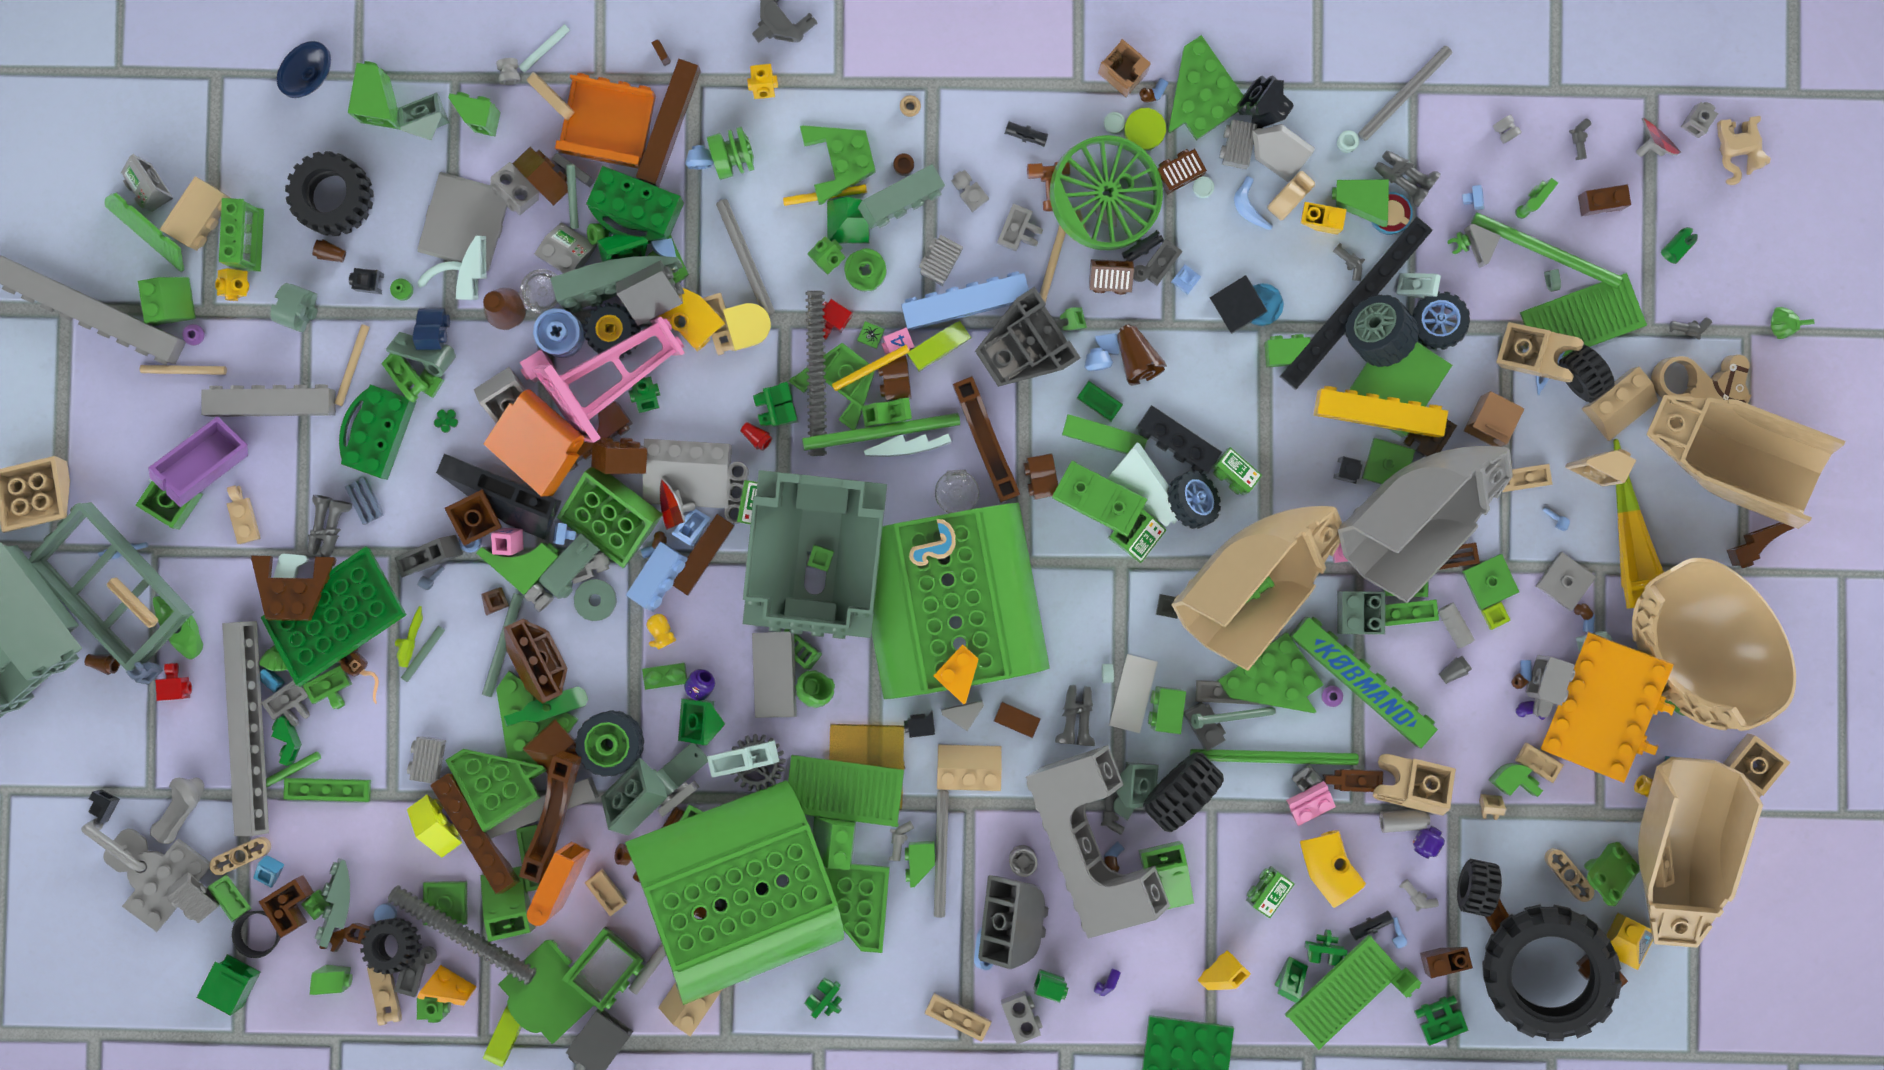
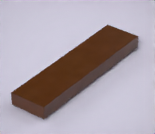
M716 514L688 556L684 569L676 576L673 583L675 588L689 596L735 525L719 514Z

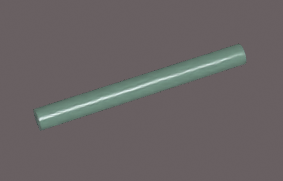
M513 593L482 695L493 696L507 651L504 627L516 622L523 595Z

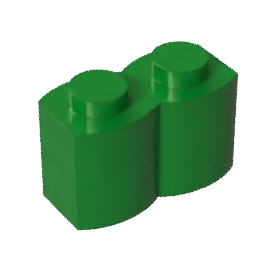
M1039 969L1033 987L1035 990L1034 994L1058 1003L1061 1002V999L1065 1000L1069 989L1064 977Z

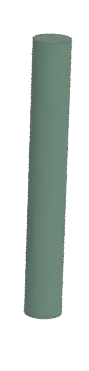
M567 164L570 228L577 229L579 225L575 165Z
M437 626L401 676L404 681L408 682L445 629Z

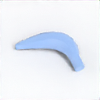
M1247 176L1242 186L1235 193L1234 203L1236 210L1247 221L1271 230L1273 225L1263 218L1249 201L1248 193L1254 180Z

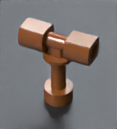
M1055 162L1054 166H1043L1042 163L1027 164V178H1041V182H1045L1047 200L1043 201V211H1053L1050 201V183L1058 162ZM1068 162L1062 170V175L1070 176V164Z

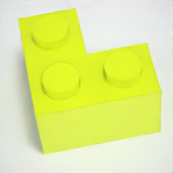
M427 794L410 806L407 812L416 838L442 858L459 846L462 840L454 824H451L443 814V806L440 801L432 799Z

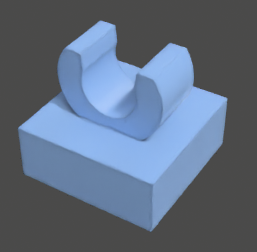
M1481 185L1472 186L1473 193L1462 195L1464 205L1474 204L1475 210L1484 209L1483 188Z
M1184 264L1171 283L1188 295L1201 276Z
M555 522L552 543L564 545L565 539L575 540L576 532L566 530L567 524Z

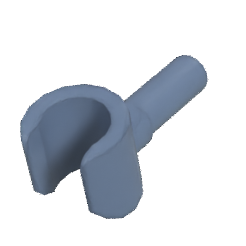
M441 565L429 578L422 576L417 585L425 590L431 589L434 580L445 568Z

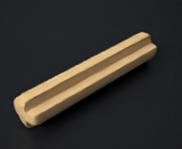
M115 577L109 580L106 584L107 587L148 628L154 627L158 623V618L118 578Z

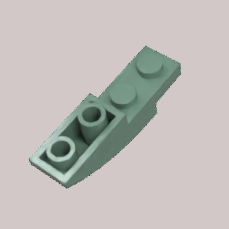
M338 858L337 862H333L329 873L332 877L329 883H325L322 891L323 899L331 904L326 906L322 918L325 920L323 926L318 927L315 939H317L316 943L319 946L325 948L328 947L334 928H344L349 909V873L346 861Z

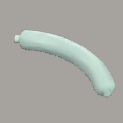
M449 261L431 267L418 280V287H424L433 276L440 272L460 270L462 262Z

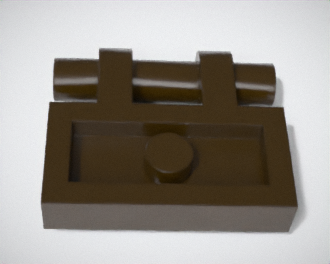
M1447 419L1443 437L1437 438L1408 433L1403 443L1411 447L1412 443L1417 441L1419 445L1415 451L1427 457L1442 451L1458 425Z

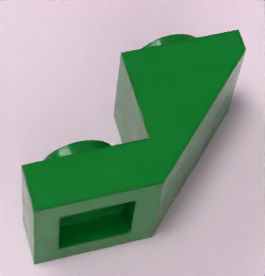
M281 716L273 723L271 737L287 743L280 750L279 756L281 758L279 763L288 766L294 764L302 744L295 727L290 724L285 716Z

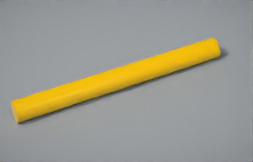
M866 184L848 187L839 195L831 198L867 193ZM816 192L783 197L784 206L818 201Z
M907 344L832 384L834 390L838 391L909 353L910 350Z

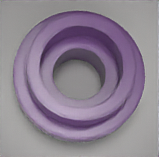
M195 324L186 326L182 333L183 340L193 346L199 345L205 336L204 330ZM192 331H195L194 338L190 337Z
M1328 686L1322 692V701L1327 706L1336 707L1343 701V692L1336 686ZM1334 692L1336 699L1330 700L1329 696Z

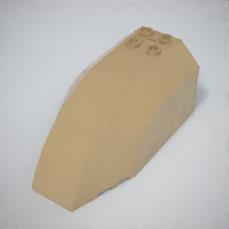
M1674 395L1663 396L1646 434L1649 439L1707 491L1731 503L1797 529L1811 521L1812 517L1803 513L1818 478L1831 455L1844 446L1846 442L1739 400L1705 399Z
M1311 506L1283 511L1265 517L1231 537L1211 556L1171 604L1183 627L1206 648L1248 671L1316 587L1313 584L1319 573L1323 574L1326 569L1325 561L1329 555L1333 557L1341 543L1338 529L1342 521L1337 509L1332 506ZM1269 576L1275 586L1273 588L1269 587L1261 593L1260 598H1253L1245 604Z
M1670 757L1656 767L1638 839L1639 865L1654 944L1697 948L1712 929L1711 924L1716 917H1720L1723 914L1724 906L1728 901L1731 902L1736 895L1763 804L1743 773L1718 761ZM1669 834L1675 883L1665 888L1656 887L1655 879Z

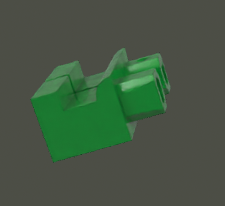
M788 382L763 388V392L753 395L756 407L767 405L768 412L758 414L761 426L772 425L773 427L798 422Z

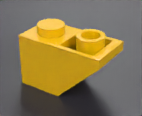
M1304 202L1301 224L1316 231L1338 235L1343 230L1347 209Z
M1226 950L1218 956L1209 969L1202 973L1198 981L1207 990L1237 989L1251 973L1236 957Z

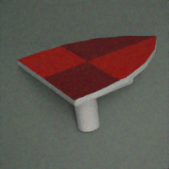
M1642 118L1650 139L1636 150L1640 157L1645 155L1650 149L1659 156H1663L1665 153L1670 155L1681 153L1661 130L1645 118Z
M661 479L660 506L666 530L684 523L683 513L694 511L695 505L693 502L683 504L679 490L673 491L670 485L664 479Z

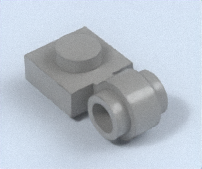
M965 170L959 171L953 176L954 178L951 182L957 190L964 189L960 197L972 213L989 200V197L977 182L970 186L969 182L972 179Z
M604 553L595 555L592 558L593 561L591 563L588 562L572 580L573 584L595 577L592 569L597 570V573L610 569L608 557Z

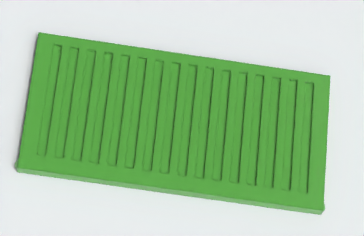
M1627 273L1620 275L1623 278L1617 288L1600 282L1520 312L1525 326L1578 337L1584 342V345L1589 347L1647 326ZM1573 350L1565 351L1562 357L1566 356Z
M791 755L788 783L794 791L804 815L898 827L899 825L898 819L904 777L903 769Z
M1368 935L1285 1013V1016L1320 1050L1387 987L1401 972V969L1374 941L1372 936Z

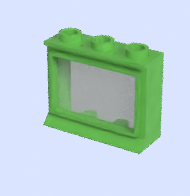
M222 198L219 243L220 263L236 270L261 271L264 209L256 208L245 202L244 199Z
M605 926L561 980L568 983L602 1012L604 1008L609 1010L617 999L614 996L618 991L623 993L631 983L628 981L629 977L632 974L637 976L644 967L642 962L645 958Z

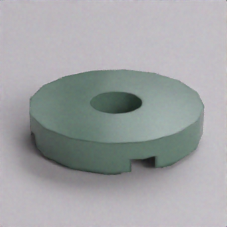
M599 579L588 580L582 583L574 595V607L578 614L590 621H600L609 617L617 603L613 587ZM593 594H597L601 598L598 606H593L590 603V597Z

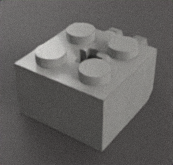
M1537 655L1532 669V680L1526 688L1528 697L1535 699L1533 714L1536 717L1549 716L1553 704L1562 706V703L1566 701L1569 682L1575 676L1574 664L1551 656Z

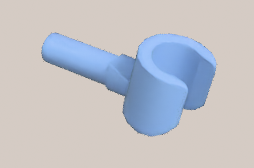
M1547 507L1543 509L1545 513L1558 521L1555 526L1562 531L1568 529L1570 524L1568 518L1555 514Z
M1395 917L1393 918V924L1397 937L1393 938L1392 941L1396 948L1400 949L1406 946L1407 939L1402 934L1398 918Z

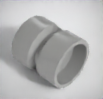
M1019 845L1010 852V867L1016 875L1026 877L1034 873L1038 865L1037 857L1029 846Z

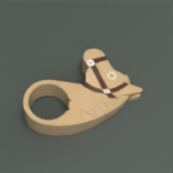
M1743 355L1725 357L1721 363V371L1715 373L1712 378L1694 360L1684 356L1669 357L1661 360L1654 367L1651 375L1654 389L1661 398L1664 395L1705 399H1734L1748 404L1752 396L1746 387V378L1750 364ZM1673 362L1680 363L1687 370L1688 388L1684 393L1675 394L1665 385V371Z

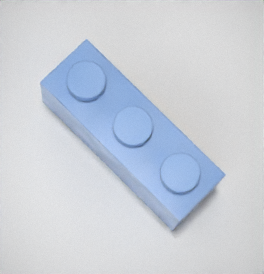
M660 542L626 596L643 608L654 612L661 605L665 593L673 586L678 573L684 569L688 558Z

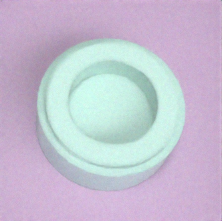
M1344 131L1337 139V146L1344 153L1353 152L1359 145V137L1353 131Z

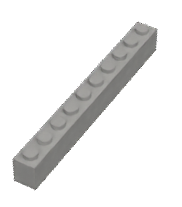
M0 255V284L3 285V290L14 295L18 292L22 294V299L31 303L38 301L41 303V308L53 312L55 309L60 312L59 316L70 321L74 318L79 321L78 325L91 330L94 327L98 329L97 334L106 338L113 336L117 338V343L125 347L132 345L136 347L135 351L142 355L148 356V354H152L155 356L154 360L164 365H167L168 362L176 364L186 342Z
M257 621L222 623L234 836L269 833Z

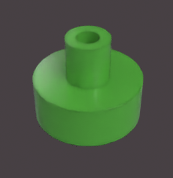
M600 223L588 225L587 238L590 244L598 245L597 240L609 236V232Z
M396 279L390 286V292L398 300H408L413 294V286L405 279Z

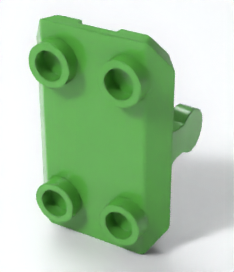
M1620 842L1608 844L1598 858L1590 859L1584 864L1585 869L1589 871L1587 875L1589 884L1600 893L1608 906H1616L1636 875L1640 872L1638 863Z

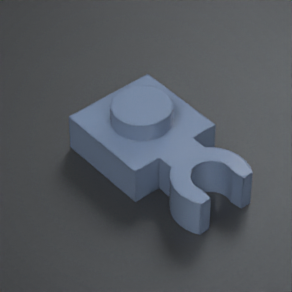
M136 662L134 664L136 668L132 671L127 670L126 673L136 683L149 685L163 669L159 664L151 662L141 664Z

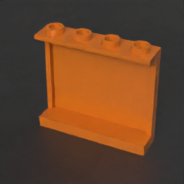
M577 73V75L570 74L572 84L567 104L575 113L568 120L564 118L560 141L556 140L555 149L561 154L639 169L645 152L656 99L654 92L650 87L639 85L637 88L623 81H618L617 84L603 77L592 79L589 78V75Z

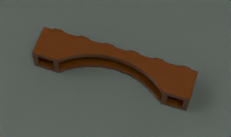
M973 376L954 383L953 389L999 502L1002 503L1020 496L1019 489L996 438Z
M561 751L553 756L547 776V792L542 814L534 837L524 856L519 877L536 883L541 882L557 846L582 757L565 751Z
M447 773L430 785L495 894H502L521 882L511 864L498 850L487 832L482 831L453 774Z

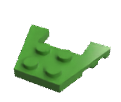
M800 126L804 146L826 142L835 176L833 181L814 185L819 205L824 204L831 197L839 195L851 185L854 186L876 173L865 130Z
M841 343L823 356L826 359L824 365H826V368H824V372H826L824 378L826 383L833 387L832 384L870 363L844 343ZM806 367L788 381L803 393L808 389L807 385H809V382H807L809 375H807V372H809V369ZM875 371L838 390L840 394L851 401L838 420L851 430L857 428L862 413V406L865 404Z

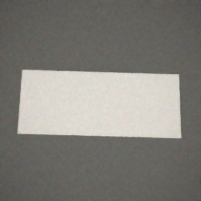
M1127 654L1109 726L1140 733L1157 661Z

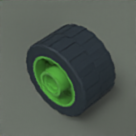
M614 710L593 715L582 724L575 739V751L579 757H582L580 763L583 764L586 770L602 777L616 776L627 771L640 758L644 749L643 731L639 723L629 714ZM607 739L613 742L612 748L607 745Z

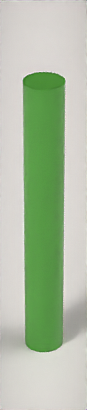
M316 751L266 778V788L321 759L319 752Z

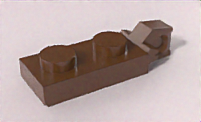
M1340 769L1334 770V775L1323 774V781L1326 784H1333L1334 789L1340 791L1373 792L1376 787L1383 785V771Z

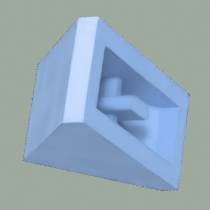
M697 509L690 511L685 516V522L679 524L672 535L688 545L694 546L711 518Z

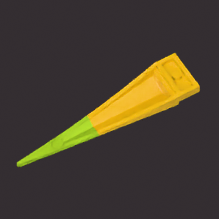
M1614 439V451L1621 449L1619 440ZM1628 476L1625 483L1616 484L1621 587L1624 589L1626 608L1631 609L1635 608L1638 598L1645 590V586L1651 580L1664 573L1651 541L1630 477Z

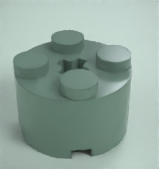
M285 283L279 288L275 295V298H278L277 304H272L271 320L303 333L310 319L314 320L317 316L318 309L315 308L317 293L289 283Z

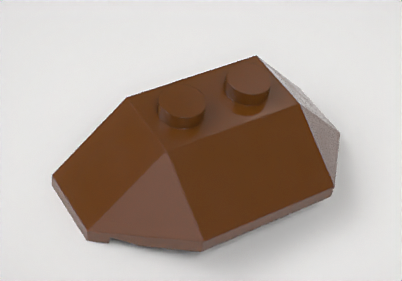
M524 618L505 626L504 634L507 653L526 690L542 704L560 696L563 692L568 668L549 631L528 622Z

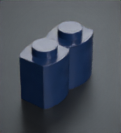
M444 308L418 309L416 324L413 330V342L416 350H442L444 343L447 342L446 329L450 327V316L446 315Z

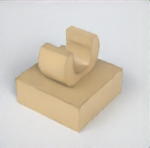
M1480 795L1479 803L1483 819H1486L1487 814L1493 815L1494 820H1497L1499 815H1505L1506 807L1502 796Z

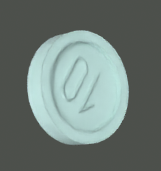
M1111 112L1105 117L1104 127L1109 133L1117 134L1123 130L1125 119L1120 113Z
M1199 177L1193 184V191L1196 196L1207 198L1214 191V183L1208 177Z

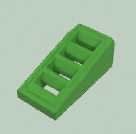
M785 629L783 632H790V629ZM794 634V644L797 641L799 642L794 649L795 661L803 668L811 670L822 656V653L798 634ZM803 647H806L804 652L799 657L798 653L801 651ZM812 652L807 661H804L809 653Z

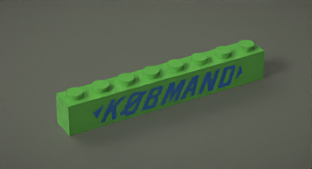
M1304 617L1290 633V637L1414 746L1422 749L1438 730L1434 726V720L1426 714L1422 716L1417 711L1419 708L1410 700L1406 702L1401 698L1403 694L1394 686L1390 688L1385 684L1387 680L1378 672L1374 674L1369 670L1371 666L1363 659L1358 660L1353 656L1355 652L1350 647L1339 644L1337 642L1339 638L1334 633L1324 631L1321 628L1323 624L1315 617Z

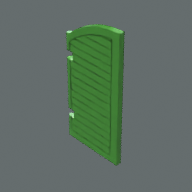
M113 193L105 198V207L175 268L180 272L184 271L181 248L167 236L165 237L155 225L134 207L129 206L126 200L119 194Z

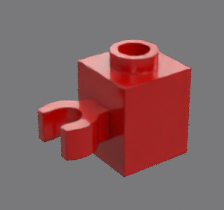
M833 299L823 303L825 305V308H823V312H825L823 318L826 322L825 328H823V332H825L823 338L825 340L829 337L833 328L842 333L853 316L851 311Z
M178 663L164 664L166 679L155 680L156 701L190 698L192 684L189 681V677L178 678Z

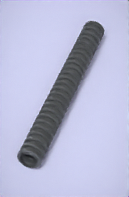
M822 291L805 292V295H808V299L805 300L808 302V305H806V308H808V312H806V315H808V319H806V322H808V325H806L808 332H806V335H808V339H806V342H808L806 346L808 352H806V355H809V359L806 360L809 362V365H807V369H809V372H807V375H809L807 382H809V385H807L809 392H807V395H809L807 402H809V405H807L809 412H807V415H810V418H808V422H810V425H808V428H810L808 435L810 437L827 434L825 431L827 425L824 423L827 421L824 418V415H826L824 408H826V405H824V402H826V398H824V395H826V392H824V388H826V385H824V382H826L824 375H826V372H824L826 365H824L826 359L823 358V355H826V352H823V348H825V345H823V342H825L823 335H825V332H823V328H825V325H823V322H825L823 308H825V305H823L825 299L822 296L825 295V292ZM827 447L812 449L808 451V454L810 456H825L827 454L825 448Z
M400 885L394 887L389 894V903L393 902V905L399 906V909H405L406 913L410 912V915L412 917L416 916L417 920L422 919V923L427 922V926H433L434 930L438 929L440 934L445 933L444 936H450L452 941L455 939L457 944L461 943L462 947L466 946L468 951L473 950V954L478 953L480 958L484 957V960H489L490 964H496L495 967H501L502 971L506 970L508 975L512 974V977H517L518 981H524V984L527 985L534 978L537 968H531L530 964L526 965L524 960L519 961L520 958H514L512 953L509 955L507 950L503 951V948H498L497 944H491V941H486L484 936L480 937L479 933L475 934L474 930H469V927H463L462 923L458 924L456 919L452 920V917H447L446 913H440L441 911L439 909L435 910L434 906L430 907L428 902L423 903V899L418 900V896L415 895L413 897L411 892L407 893V890L401 889Z

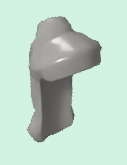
M175 778L170 782L169 788H172V801L162 818L154 823L150 829V836L159 843L170 844L175 840L185 819L200 801L204 790V783L200 778Z

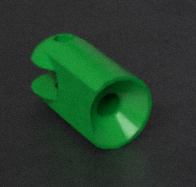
M1686 227L1681 229L1661 250L1662 256L1667 261L1677 264L1697 242L1698 235L1692 234L1693 228Z

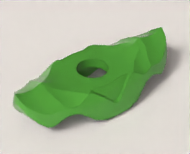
M160 596L153 598L155 614L161 626L174 611ZM192 615L181 626V631L174 633L168 640L179 653L188 659H194L203 649L199 628Z

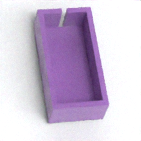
M217 416L148 467L149 476L161 490H166V494L181 507L248 456V445Z

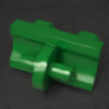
M1326 929L1324 935H1316V941H1322L1323 943L1305 941V948L1308 950V961L1311 963H1320L1322 953L1329 954L1327 963L1332 966H1336L1343 959V956H1347L1348 950L1344 949V946L1331 944H1338V937H1332L1331 930Z
M823 978L817 986V989L825 994L820 1000L811 993L804 1004L812 1011L811 1016L816 1019L826 1006L828 1008L824 1013L827 1016H830L833 1011L837 1014L842 1011L839 1006L842 998L837 996L834 1001L831 1000L841 986L837 981L833 983Z

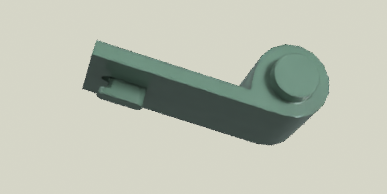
M399 332L386 348V351L422 362L425 369L435 377H441L456 358L454 349L446 344L443 345L442 350H416L413 335Z
M580 533L543 573L539 583L557 599L567 598L573 590L571 581L600 551L599 548Z
M690 743L658 772L655 769L653 771L663 780L668 797L708 762V759L697 744Z

